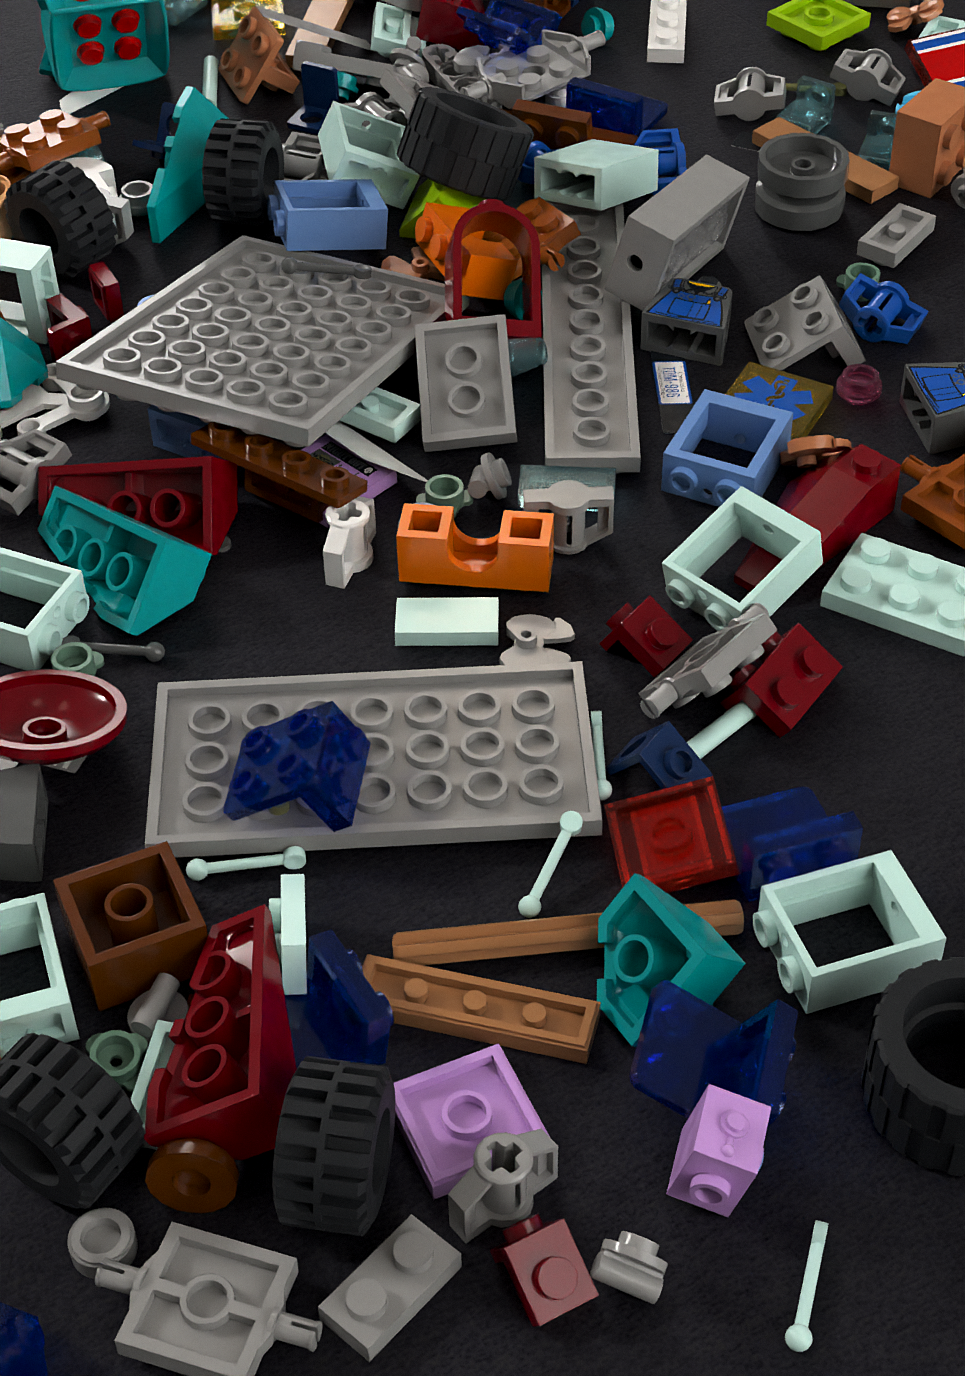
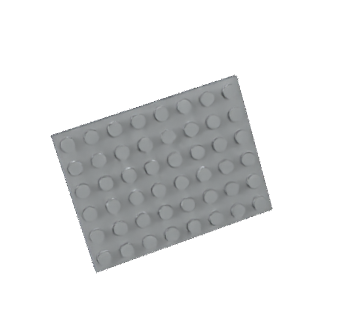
M242 235L57 360L56 375L57 379L74 383L77 387L84 390H100L114 394L124 401H140L155 405L165 412H181L199 417L205 423L216 422V424L221 423L236 427L249 435L261 434L280 439L289 446L309 447L416 353L415 324L445 321V284L370 266L372 270L369 279H358L354 275L296 271L293 274H287L281 268V263L286 257H292L297 262L352 267L361 263L311 251H286L284 245ZM462 296V312L469 306L470 296Z

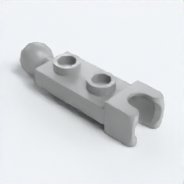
M297 40L292 69L296 71H301V64L304 61L335 67L337 71L352 76L366 77V85L384 88L379 82L385 69L397 72L400 68L392 64L332 54V48L302 40ZM413 62L406 65L414 74L429 83V73L423 64Z

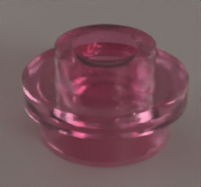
M853 364L846 367L836 383L838 395L853 405H865L877 400L881 396L883 387L878 371L865 364Z

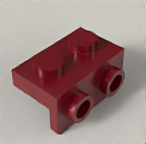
M799 622L782 636L776 631L761 644L765 652L754 664L750 663L739 668L731 676L733 680L729 686L732 690L720 702L728 711L742 700L779 738L792 730L843 668Z

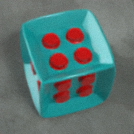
M37 0L41 9L42 31L51 69L60 89L66 91L102 90L145 83L166 75L169 68L170 53L167 13L163 0Z

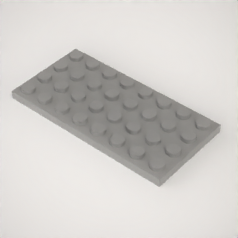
M582 661L159 682L157 685L145 848L167 841L174 857L178 858L283 852L291 846H299L305 851L558 838L561 832L560 818L567 811L579 813L583 820L582 829L579 834L571 837L602 835V813ZM302 721L311 722L316 729V734L311 741L306 743L288 792L290 809L283 815H273L268 810L267 797L272 792L278 790L297 739L294 734L295 726Z

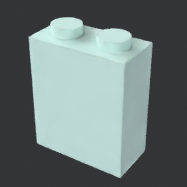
M590 139L534 157V198L541 197L546 201L602 211L658 190L659 150Z

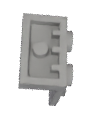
M820 275L807 283L799 285L791 293L771 305L759 309L753 316L744 321L761 367L767 377L775 375L824 345L833 359L841 355L850 370L866 361L843 310Z

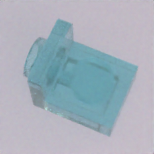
M803 75L798 80L796 99L777 115V118L781 117L813 134H817L832 121L835 85Z
M872 110L868 118L867 134L858 156L889 171L897 114Z

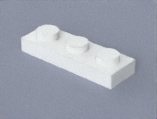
M651 0L647 62L684 63L687 0Z

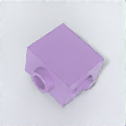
M709 1084L681 1130L666 1195L729 1217L762 1166L764 1158L763 1145L771 1107Z

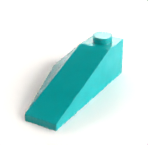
M191 86L185 87L175 106L172 118L174 123H178L175 136L166 137L164 144L166 151L164 168L157 169L147 204L151 239L154 243H161L206 203L202 183V167L206 142L215 122L220 120V118L229 119L195 87Z
M56 485L38 527V532L58 560L69 565L71 568L82 571L86 593H89L96 603L93 609L98 616L135 636H138L194 601L212 556L211 553Z

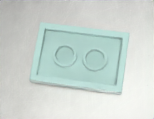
M861 533L822 590L820 606L965 657V567L888 542L882 538Z

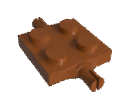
M53 109L42 113L39 116V120L30 124L20 123L9 126L4 130L5 134L0 135V171L10 167H23L33 172L52 161L62 160L102 143L98 130L110 127L111 122L108 114L101 110L89 117L77 118L60 109Z
M541 197L525 201L517 207V210L531 221L537 231L540 241V265L545 264L551 270L558 271L557 265L562 268L565 264V258L559 251L566 244L581 235L575 220ZM485 231L482 240L503 243L518 260L512 281L521 276L522 260L515 245L501 234Z
M965 454L949 464L938 467H931L914 455L906 457L901 465V472L920 483L903 494L900 510L965 549Z

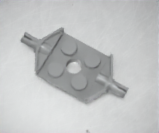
M544 29L541 31L542 45L532 46L526 52L514 57L501 59L493 66L488 68L483 66L482 58L477 57L479 80L471 85L462 87L460 94L475 99L485 96L489 100H496L508 109L513 108L517 99L532 101L591 75L588 51L604 46L606 43L605 36L600 30H596L584 37H577L573 34Z

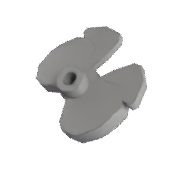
M476 45L465 47L453 59L454 70L457 73L476 72L478 74L477 57H481L483 66L488 68L495 65L497 61L514 57L516 54L506 51L495 58L489 57L490 48L488 46Z
M526 614L514 616L506 622L507 636L514 641V646L501 653L500 665L571 662L569 654L555 649L544 648L545 644L571 642L575 639L572 626L563 619L555 618L552 621L550 618L540 615Z

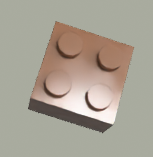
M935 78L897 111L889 172L899 176V188L927 198H931L943 186H947L952 178L965 167V87Z

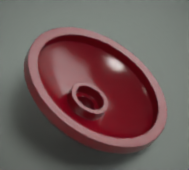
M55 669L29 670L0 676L1 759L23 764L54 765L65 763L102 749L117 737L126 725L127 703L125 697L114 685L101 678L81 672Z

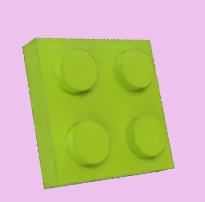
M791 0L768 11L766 25L781 32L785 37L794 38L806 44L812 50L822 51L870 26L871 13L843 0Z

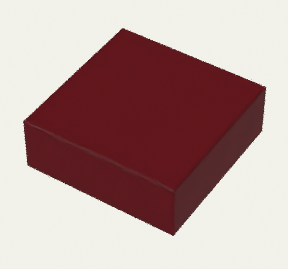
M103 261L89 265L88 272L93 300L110 323L124 316L119 282Z

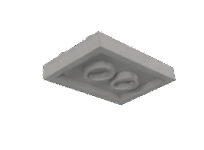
M505 314L415 324L422 439L425 452L517 442Z

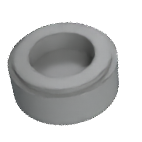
M98 1208L83 1214L72 1225L67 1239L69 1253L75 1268L82 1275L95 1279L98 1266L102 1267L100 1262L105 1257L131 1265L138 1249L137 1237L132 1221L126 1214L113 1208Z

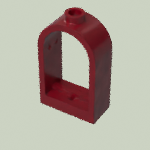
M486 199L481 201L479 205L466 211L460 217L448 243L445 253V321L476 318L473 316H462V239L478 231H491L501 234L515 245L522 260L523 320L506 319L509 354L532 356L542 339L539 237L535 227L523 213L505 205L501 200Z

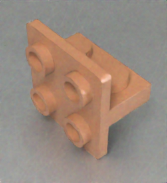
M255 6L241 20L238 34L230 48L223 52L218 68L239 101L246 105L249 104L260 83L272 91L277 92L280 88L293 94L300 82L279 54L284 39L269 19L263 17Z

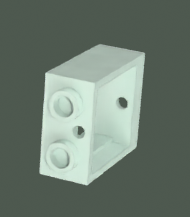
M333 101L318 133L328 180L372 179L385 204L404 209L420 177L418 173L405 166L396 154L406 126ZM364 121H370V125L366 127L362 126V123Z
M0 238V271L16 273L22 301L21 304L0 300V311L6 322L32 341L46 344L48 342L47 330L51 327L46 299L60 294L51 246Z
M741 486L662 562L666 593L679 607L684 609L689 607L705 617L708 623L717 631L727 627L733 618L741 616L754 603L763 605L770 617L823 564L821 532ZM743 536L782 559V561L739 603L703 581L700 577Z
M0 547V592L45 605L25 629L0 622V663L26 671L40 670L53 651L61 646L63 638L67 637L76 624L82 622L88 613L90 600L86 593L83 574L78 569Z
M892 850L761 886L758 912L753 914L754 931L759 943L764 948L770 947L777 960L778 973L783 987L788 993L796 994L806 1014L883 992L889 983H894L898 979L899 974L907 969H914L926 961L942 960L946 936ZM870 904L894 945L816 967L797 934L794 925Z
M44 893L25 898H16L0 904V955L41 945L51 986L47 989L0 1001L1 1058L22 1037L30 1033L48 1035L64 1043L80 1039Z

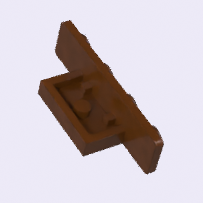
M522 99L516 100L512 111L501 109L529 125L534 133L532 142L541 141L550 149H562L590 139L634 146L638 139L636 135L593 127L592 113Z
M209 422L208 425L191 433L192 445L245 468L246 491L317 523L323 520L322 513L329 506L341 508L367 492V480L349 473L345 468L333 466L316 459L305 451L295 450L274 441L272 437L261 434L249 435L242 432L239 428L221 423L216 424V422Z

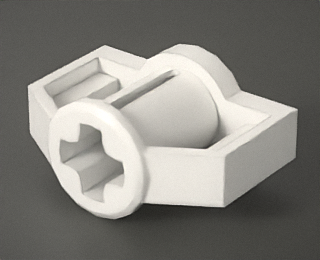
M359 496L341 508L329 506L326 509L325 518L330 525L323 548L326 585L345 589L353 573L361 572L372 564L373 549L370 543L376 534L374 499Z

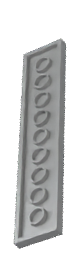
M547 201L575 220L581 235L566 244L559 251L565 258V264L562 268L557 265L558 271H553L545 264H541L545 473L608 472L619 474L623 472H640L641 455L630 304L604 290L625 227L623 203L600 211Z

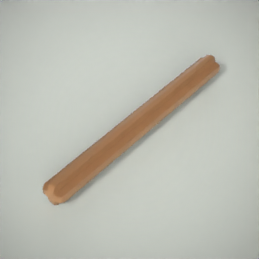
M737 900L684 904L709 922L721 936L739 935L743 932L744 913L741 903ZM602 913L397 932L393 935L392 939L394 960L425 966L605 948V944L598 943V918Z

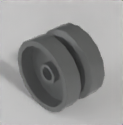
M790 133L776 136L765 142L758 155L757 172L759 180L756 183L754 201L757 214L764 221L776 227L792 231H812L828 227L838 221L844 212L846 196L844 184L848 179L850 163L848 151L841 143L829 137L812 133Z

